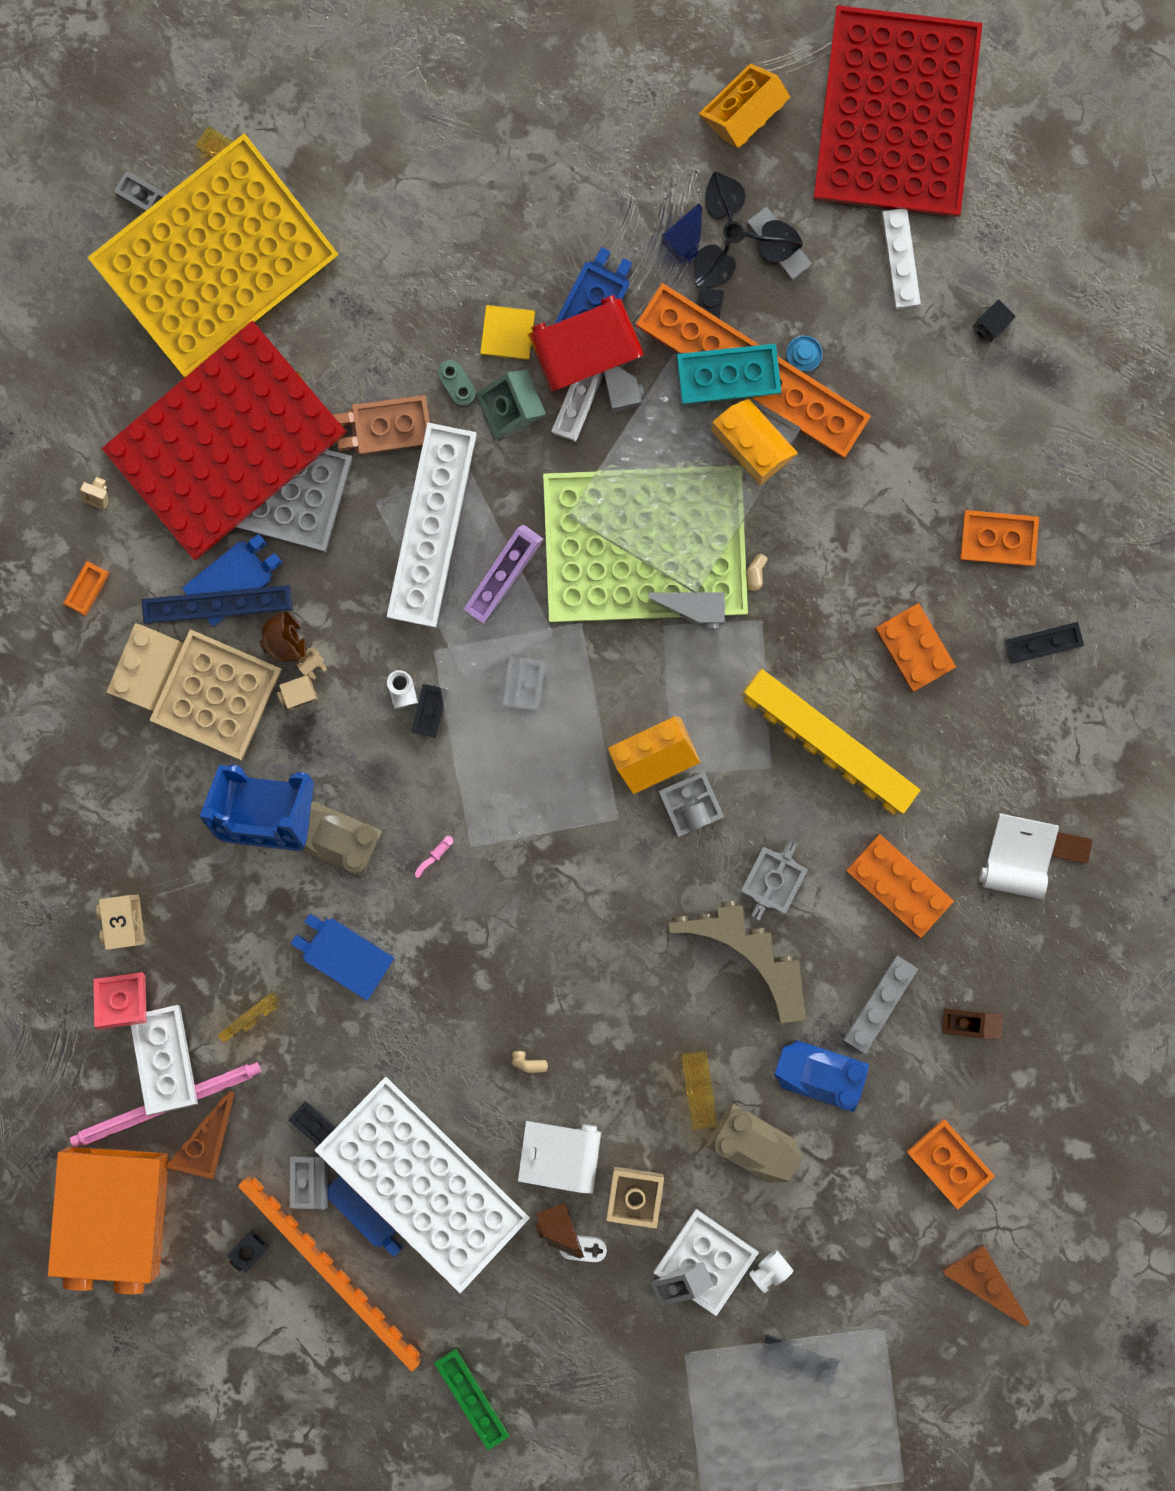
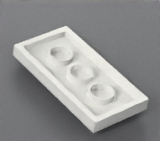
M175 1005L146 1012L147 1023L131 1025L146 1115L150 1116L198 1105L181 1007Z

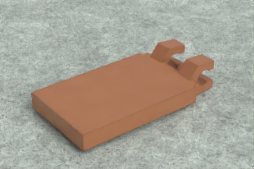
M426 395L352 405V409H349V412L333 415L342 427L351 425L353 437L340 438L337 441L339 452L355 449V453H359V455L423 447L427 423H430Z

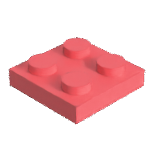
M143 972L93 979L94 1027L97 1030L147 1023L146 981Z

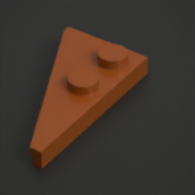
M228 1091L190 1138L182 1145L180 1150L167 1163L166 1168L210 1179L215 1178L235 1091Z
M983 1245L942 1269V1272L947 1277L1023 1326L1030 1324Z

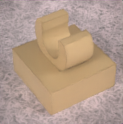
M96 477L93 485L84 482L80 489L81 501L105 511L109 503L106 491L107 486H104L106 480Z
M314 646L306 651L304 657L294 661L304 676L308 674L314 680L316 679L313 673L314 668L318 666L323 671L327 670L323 663L324 659Z

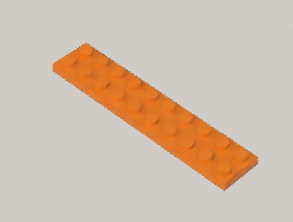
M664 283L660 285L635 325L678 354L759 345ZM778 357L782 393L780 395L749 399L844 459L871 415Z

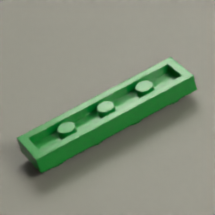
M457 1348L434 1362L435 1366L487 1451L509 1438L508 1431Z

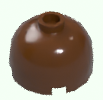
M290 612L278 613L268 619L263 625L260 645L262 650L279 662L288 663L296 661L306 655L305 638L303 637L299 640L296 629H301V627Z

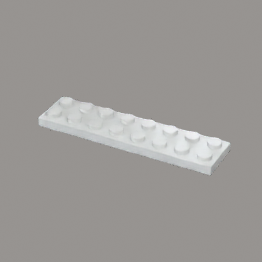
M427 423L387 612V618L433 628L437 627L475 446L476 432Z

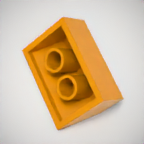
M750 63L699 115L725 142L739 148L776 111L780 110L791 97L778 75Z
M750 399L732 405L712 422L711 432L759 485H762L798 455V452Z
M676 716L608 747L618 772L633 794L701 763L682 719Z

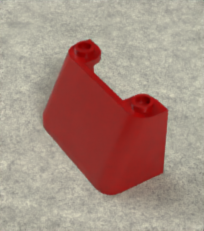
M611 295L601 299L602 305L553 325L546 326L545 322L531 327L532 332L528 333V337L550 391L566 387L644 355L621 298L615 299V296Z

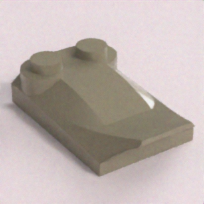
M314 801L311 804L307 841L302 851L363 877L383 831Z
M730 1102L706 1143L709 1149L715 1151L720 1156L727 1158L769 1183L789 1182L803 1160V1156L793 1137Z

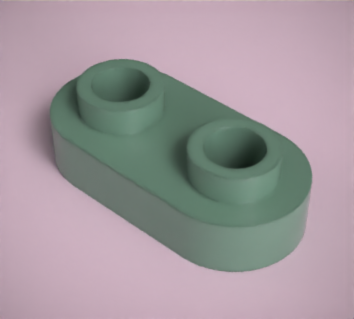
M453 360L444 361L438 368V377L456 405L460 407L470 406L476 399V391L473 384L458 362ZM451 368L455 373L452 376H448L445 374L447 369ZM461 389L468 391L465 397L459 395Z

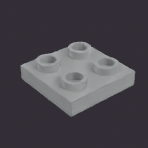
M705 772L658 791L678 837L724 817Z

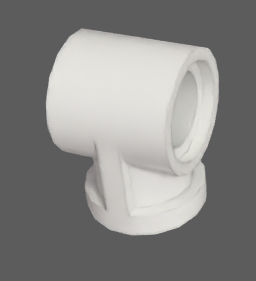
M402 670L392 672L388 676L387 686L394 709L418 704L411 676ZM398 677H404L407 680V685L402 690H397L394 687V681Z
M775 1250L758 1264V1270H752L749 1274L762 1292L766 1293L769 1291L768 1287L770 1285L777 1286L792 1274L793 1269L778 1250Z

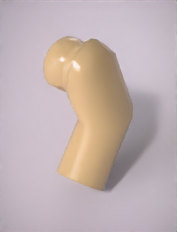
M757 554L746 571L747 589L750 591H757L762 587V569L768 561L767 557L763 554Z
M514 1051L512 1053L513 1060H511V1063L514 1067L526 1073L547 1072L548 1065L546 1060H525L526 1053L524 1051Z

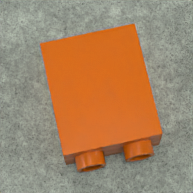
M73 1146L58 1152L48 1276L63 1277L62 1288L67 1290H92L94 1280L114 1281L113 1292L144 1293L145 1283H151L160 1275L168 1175L166 1165L169 1162V1153Z

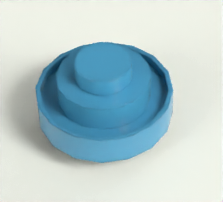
M810 336L794 338L786 350L787 363L803 373L815 370L822 359L821 345Z

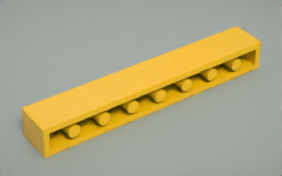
M758 670L740 695L744 697L743 702L754 710L757 707L764 713L763 717L774 725L776 722L784 728L783 732L793 740L798 738L802 741L805 750L813 755L817 753L823 757L822 762L832 770L837 768L844 773L842 777L852 785L857 783L863 788L862 793L872 800L878 799L883 803L882 808L891 815L895 813L897 815L904 814L921 791V789L765 670Z

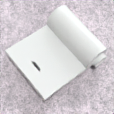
M999 813L986 867H982L979 874V882H983V888L1043 900L1048 885L1047 871L1059 826Z
M526 1121L518 1181L579 1193H593L601 1132L597 1131V1126L582 1124V1128L572 1129Z

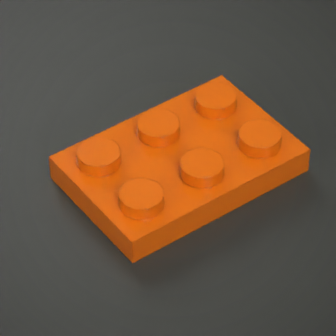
M965 510L963 512L960 560L1034 567L1036 564L1039 517Z
M919 603L875 628L912 692L956 668Z
M944 1118L906 1151L957 1210L995 1177Z

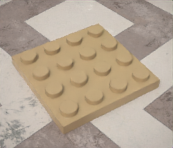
M190 629L150 721L243 760L283 669Z

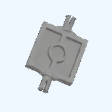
M788 840L783 853L774 852L764 846L762 847L740 890L757 902L750 916L754 918L756 916V919L760 920L766 907L774 908L786 914L808 871L807 868L797 864L791 858L798 844Z

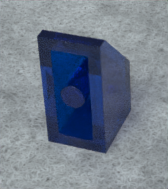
M697 204L662 235L661 243L680 264L686 259L687 261L692 260L699 253L702 206L700 204Z

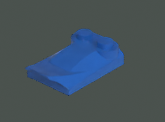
M796 1040L795 1043L783 1047L774 1076L780 1082L782 1089L854 1112L866 1081L869 1064Z

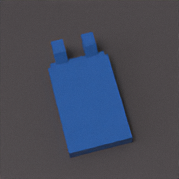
M601 247L594 262H585L554 324L602 305L600 300L614 295L615 299L621 298L623 300L630 286L629 280L626 277L630 272L632 262L623 258L616 273L604 268L611 254L609 250Z
M258 534L247 544L245 541L242 543L239 541L182 587V589L189 595L263 588L272 581L270 579L272 576L271 572L283 562L275 553L264 560L263 563L258 559L255 554L268 544ZM227 617L208 618L207 620L215 627Z
M310 913L304 923L318 931L312 942L310 943L297 934L290 944L305 952L302 956L305 958V962L368 1001L395 957L335 919L331 918L329 920L326 918L325 921H322Z
M339 1176L328 1187V1199L375 1247L378 1246L380 1248L383 1245L395 1257L403 1248L392 1236L396 1231Z

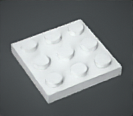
M695 1209L653 1272L661 1278L683 1267L704 1262L714 1286L692 1300L717 1316L759 1252L701 1211Z

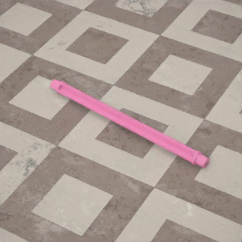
M259 1063L246 1064L221 1076H216L196 1084L197 1100L253 1078L254 1075L262 1072ZM144 1105L79 1131L77 1135L70 1137V1142L73 1147L82 1144L87 1145L110 1134L162 1115L165 1112L148 1116L146 1115Z

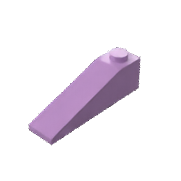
M525 525L518 527L464 607V610L484 624L544 539Z

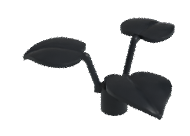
M717 171L712 174L708 182L705 202L708 211L715 218H722L728 214V223L723 228V235L727 240L725 241V249L723 251L717 245H707L697 253L694 269L695 284L699 287H715L725 283L732 277L736 268V261L733 257L726 254L731 243H740L744 237L760 240L759 250L761 255L766 260L774 263L787 260L803 246L798 232L788 223L780 220L766 222L762 227V236L745 232L744 227L740 223L733 221L732 213L743 207L746 199L745 190L738 181Z

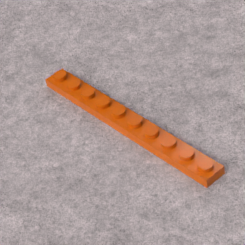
M249 1176L244 1179L238 1187L412 1372L420 1364L419 1351L412 1344L407 1345L401 1339L403 1337L402 1333L394 1325L390 1327L384 1321L385 1315L377 1307L372 1308L367 1303L368 1297L359 1288L355 1290L349 1283L351 1281L349 1276L343 1270L338 1272L332 1265V1258L324 1251L321 1253L314 1246L316 1244L315 1240L308 1233L303 1234L297 1228L299 1224L290 1214L286 1216L280 1210L282 1206L273 1196L269 1198L262 1191L264 1186L255 1177L251 1179Z

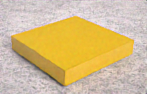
M486 305L481 356L530 361L531 342L528 333L532 332L531 327L534 326L535 311Z

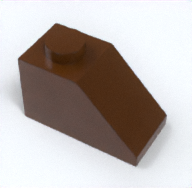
M944 1008L942 1033L982 1039H1001L1003 1014Z
M565 1203L536 1213L539 1223H536L535 1227L539 1238L544 1237L549 1246L579 1259L584 1257Z

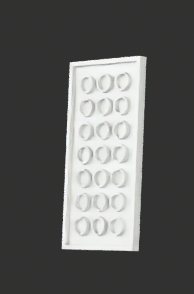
M387 1077L314 1150L458 1293H461L530 1219Z

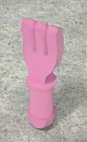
M446 836L430 852L432 856L425 860L416 870V878L421 877L423 871L436 860H440V857L453 843L451 836Z

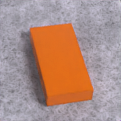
M86 561L63 605L87 616L110 573Z

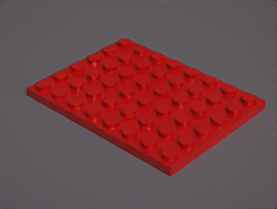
M841 5L836 6L813 200L894 210L906 209L911 212L960 217L983 23Z
M252 320L103 446L102 450L188 554L196 561L344 436L347 431Z

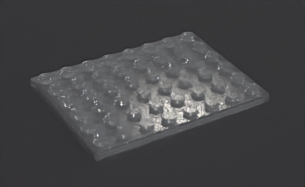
M673 353L571 510L569 518L688 590L697 593L770 480L769 478L762 485H759L711 432L712 422L732 405L750 399L790 445L796 439L801 428L752 398L682 405L677 354Z
M582 623L434 650L471 847L618 820Z
M885 1328L684 1353L701 1491H835L904 1482Z

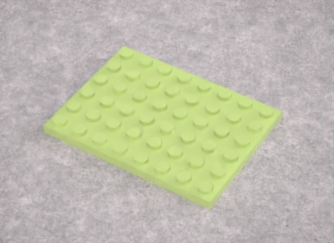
M742 466L543 474L549 623L683 618L648 601L649 593L725 592V616L748 615Z

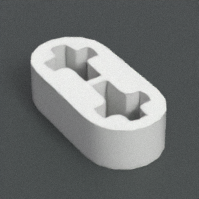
M579 1235L577 1237L582 1247L583 1258L579 1259L559 1250L566 1259L587 1262H599L604 1259L607 1253L606 1244L602 1239ZM594 1243H597L603 1251L598 1252L597 1256H592V1251L584 1250V1247L592 1248Z

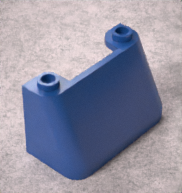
M219 765L199 817L213 836L223 842L302 851L308 836L314 782L310 775L304 772L291 774L289 782L248 778L240 766Z

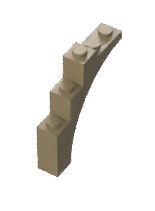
M736 901L721 902L722 907H716V918H713L712 913L698 914L697 920H688L687 916L673 917V922H668L669 933H692L711 937L741 953L758 970L766 982L775 1002L778 1021L780 1023L806 1021L799 960H793V955L778 956V961L774 962L771 933L765 932L764 928L749 929L750 934L745 933L743 905H737Z

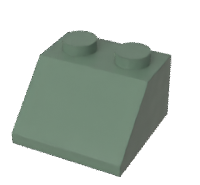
M527 369L508 372L476 393L494 438L502 437L531 425L546 415Z

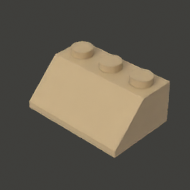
M135 623L107 693L154 711L184 643Z

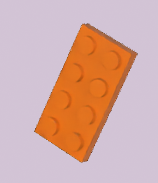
M881 834L875 837L846 870L849 875L919 938L923 937L954 902L953 899Z

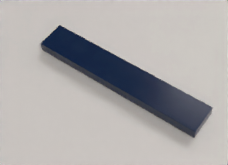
M284 585L142 599L144 624L293 611L291 586Z

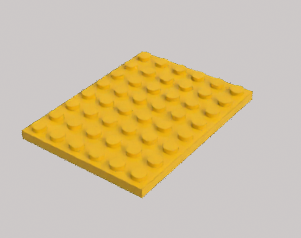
M243 133L87 258L180 373L186 377L252 320L253 322L257 321L339 254L247 135Z

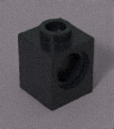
M998 299L975 322V331L983 340L987 339L991 343L1016 316Z
M251 1229L229 1253L228 1257L231 1259L229 1262L236 1270H243L247 1273L270 1246ZM243 1247L250 1248L253 1251V1258H244L241 1254V1249Z

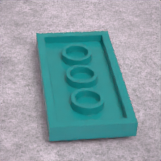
M776 343L676 355L682 405L772 396L782 393Z

